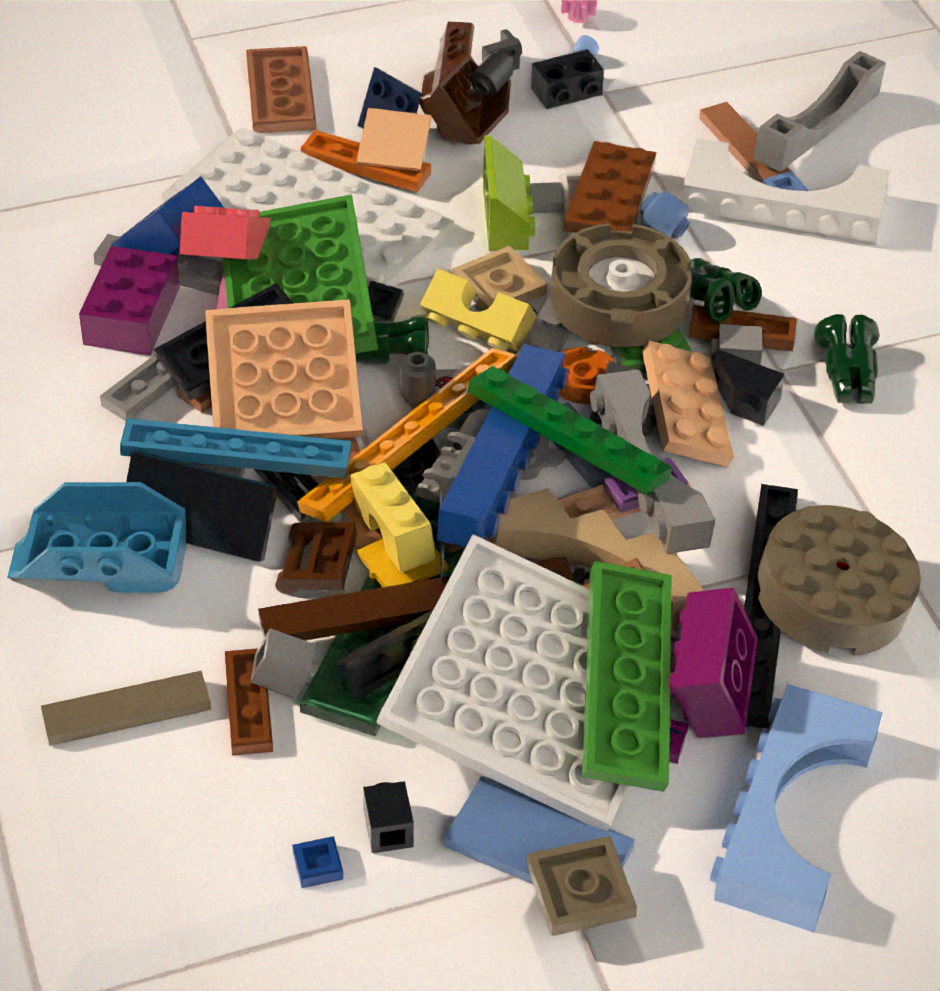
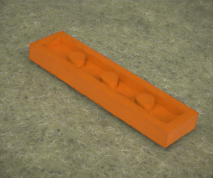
M314 130L300 147L302 153L345 172L417 193L431 175V164L423 162L421 172L359 165L356 163L360 147L359 142L319 130Z

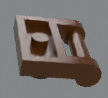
M298 522L292 524L288 534L290 546L283 571L277 575L276 589L288 595L296 593L297 590H344L357 537L355 522ZM310 541H313L306 569L299 570L305 546Z

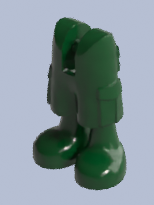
M702 258L690 259L692 275L690 298L704 302L706 315L712 320L721 322L729 318L734 303L745 311L755 309L760 303L762 287L755 277L743 272H732L729 268L710 264V262Z
M835 314L824 318L815 326L814 339L820 347L828 349L824 355L826 372L832 382L837 403L849 404L851 389H856L859 404H872L875 397V379L878 374L876 350L872 349V346L880 338L877 323L872 318L863 314L854 315L849 324V339L854 347L851 349L847 346L846 317L843 314Z
M416 315L410 319L390 323L388 319L374 320L378 349L356 353L355 357L356 362L363 364H388L391 360V354L407 355L414 352L428 354L429 324L427 315Z

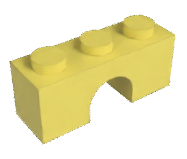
M437 268L420 303V306L428 315V320L443 328L447 324L457 327L458 333L472 340H476L477 336L488 340L487 344L495 349L506 352L509 348L518 352L537 317L531 306L498 292L493 304L488 309L481 312H473L470 310V306L477 291L467 279Z
M384 462L350 474L356 511L370 530L380 528L385 551L399 572L403 573L435 561L436 555L431 523L388 465Z

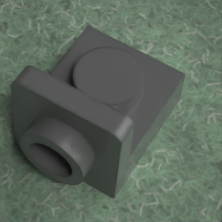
M508 29L500 30V41L482 46V61L490 53L500 50L506 52L515 63L513 71L520 69L522 45L520 40L515 38Z

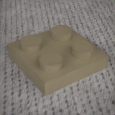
M611 836L527 854L526 864L551 936L636 917L637 905Z

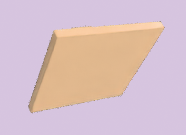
M368 108L356 163L359 165L421 172L432 115Z

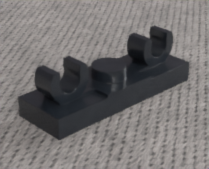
M433 610L381 636L337 662L341 678L346 680L350 696L359 699L399 677Z

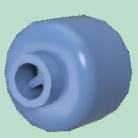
M663 191L659 194L657 192L652 193L640 209L643 226L655 229L669 237L675 235L677 238H680L690 225V221L687 220L689 215L688 205L669 191Z

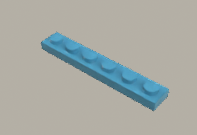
M126 418L120 442V456L131 457V452L140 451L179 462L347 479L351 441Z

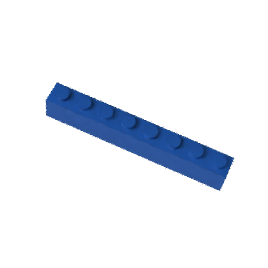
M523 344L509 375L558 402L560 389L564 390L566 387L569 369L564 368L565 353ZM493 406L491 407L439 509L437 541L466 547L472 535H476L488 541L489 537L495 538L499 528L500 514L506 515L508 511L511 492H517L521 470H527L531 449H537L540 433Z

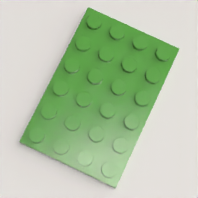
M352 194L261 211L259 217L271 218V223L258 259L223 258L228 308L275 283L280 286L293 303L350 299L355 354L377 350L378 343Z

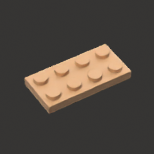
M648 340L642 349L662 450L728 467L734 459V454L711 358L702 353H694L669 344Z

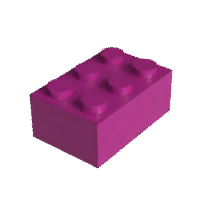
M110 246L79 312L83 345L151 355L180 289L177 256Z
M734 587L688 592L685 609L680 612L681 635L680 641H676L674 648L676 666L675 672L671 673L669 677L670 692L673 697H677L682 706L685 721L690 722L698 738L745 734L758 637Z

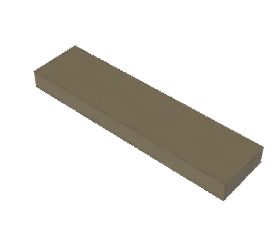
M202 670L41 705L48 743L51 746L211 710V702Z

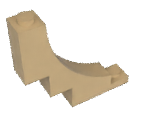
M549 488L510 498L506 515L500 514L499 528L495 538H488V542L522 558L548 560L566 557L569 566L572 564H585L592 567L594 561L621 566L638 558L644 570L672 575V629L681 626L680 612L685 609L687 593L705 591L678 554H666L660 540H656L653 533L626 540L604 509L570 518ZM443 542L449 553L466 548Z

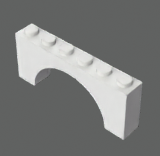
M702 138L696 139L683 184L681 200L688 205L689 212L876 244L890 169L858 164L855 172L847 180L833 187L813 191L786 190L760 183L740 171L729 156V143Z

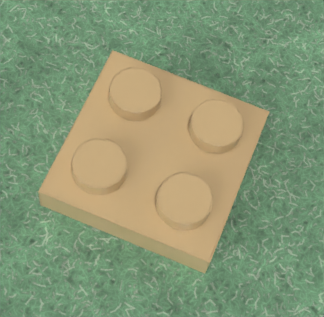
M511 246L452 269V274L467 279L477 291L473 301L482 311L488 309L493 304L498 292L525 303L547 294V283Z

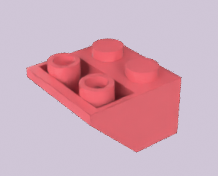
M194 206V213L182 212L180 254L258 259L270 227L271 218L259 217L260 210Z

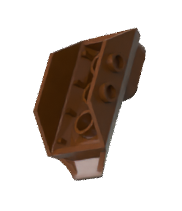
M447 21L444 32L439 40L440 47L435 69L424 75L422 83L421 109L425 115H432L441 138L445 141L448 140L452 144L456 142L480 144L484 136H487L509 113L511 79L493 97L482 96L472 87L470 76L478 67L471 56L475 28L472 22Z

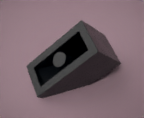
M719 350L716 353L714 374L718 391L730 413L764 426L781 400L785 374Z

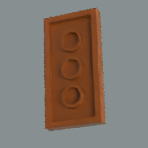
M594 141L566 214L564 231L576 233L587 227L610 223V231H633V224L636 223L656 164L657 152L643 148L615 145L610 142Z

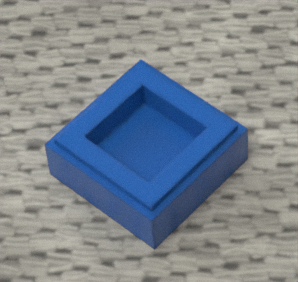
M334 836L292 844V854L301 888L344 880L343 868Z

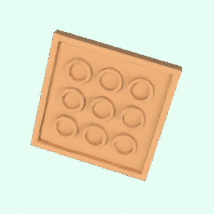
M350 299L205 310L213 427L326 439L363 436Z

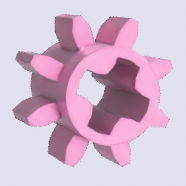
M562 0L561 13H567V18L571 22L584 23L589 20L590 15L596 16L597 0Z

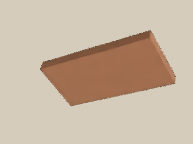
M307 46L246 49L253 131L269 133L316 130Z

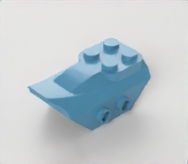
M64 482L33 509L27 534L15 544L7 578L104 582L107 589L118 593H161L169 591L178 584L186 550L185 509L141 482Z

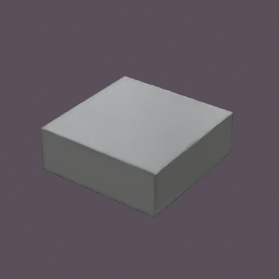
M561 182L530 183L529 195L533 197V213L564 212L565 202Z

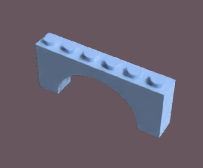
M790 684L786 685L782 699L774 697L768 716V721L773 722L771 729L763 728L757 746V751L761 752L762 755L760 760L752 758L745 782L751 784L749 791H740L734 809V815L739 816L737 824L729 823L723 838L722 847L727 849L725 857L717 856L713 864L710 881L716 883L714 901L815 933L826 898L831 873L808 863L788 844L777 821L775 804L781 793L792 781L810 770L836 764L856 765L867 768L877 739L883 712Z

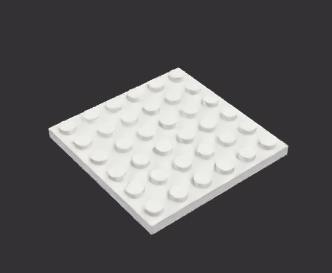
M472 535L384 704L376 723L587 825L608 831L611 827L628 787L622 784L582 778L590 589L476 535ZM672 628L670 674L675 672L676 658L674 648L676 641H680L681 632Z

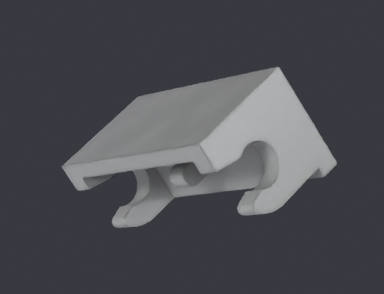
M450 432L447 440L459 443L462 446V450L443 446L433 466L430 469H426L422 474L425 478L417 486L416 496L440 503L442 487L443 503L476 437L460 432Z

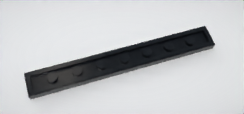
M761 484L744 603V610L758 637L746 726L762 729L769 728L770 723L768 716L773 699L781 630L769 619L760 604L758 597L761 590L758 578H756V572L773 528L785 516L796 511L798 489Z

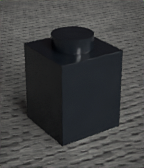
M405 781L394 783L381 782L373 786L363 787L364 816L371 853L413 848L414 821Z

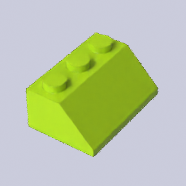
M491 135L484 136L483 198L489 251H497L511 246L514 250H529V236H535L536 232L535 216H529L533 215L532 195H526L530 194V174H524L523 161Z

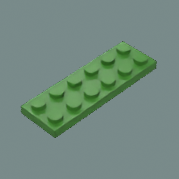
M594 561L591 567L582 778L662 792L665 791L669 784V677L671 668L672 575Z

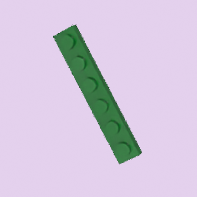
M491 366L469 380L468 393L646 495L670 479L672 466L627 442L624 438L595 424L592 420L565 407L562 403L556 402L540 393L532 386L524 384L501 369Z

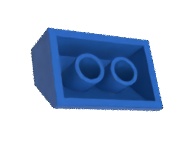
M200 176L154 209L111 243V245L178 256L180 255L182 212L194 213V206L224 208V206L202 176Z

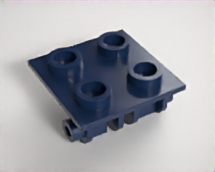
M374 67L357 126L364 129L368 108L417 114L423 93L381 69Z

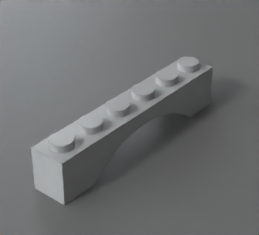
M858 51L843 63L826 90L806 110L792 117H784L777 113L759 127L753 159L765 164L770 169L779 172L783 171L879 95L886 62Z
M639 369L597 375L595 390L591 391L590 401L593 411L595 413L598 412L602 420V428L624 438L627 442L641 450L652 454L642 432V427L647 418L651 393ZM671 474L669 480L648 495L635 489L638 494L640 509L643 513H647L651 521L653 536L656 540H660L666 554L710 547L716 519L701 492L685 485Z

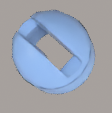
M588 35L580 36L573 46L574 52L588 49L595 57L600 51L597 41Z

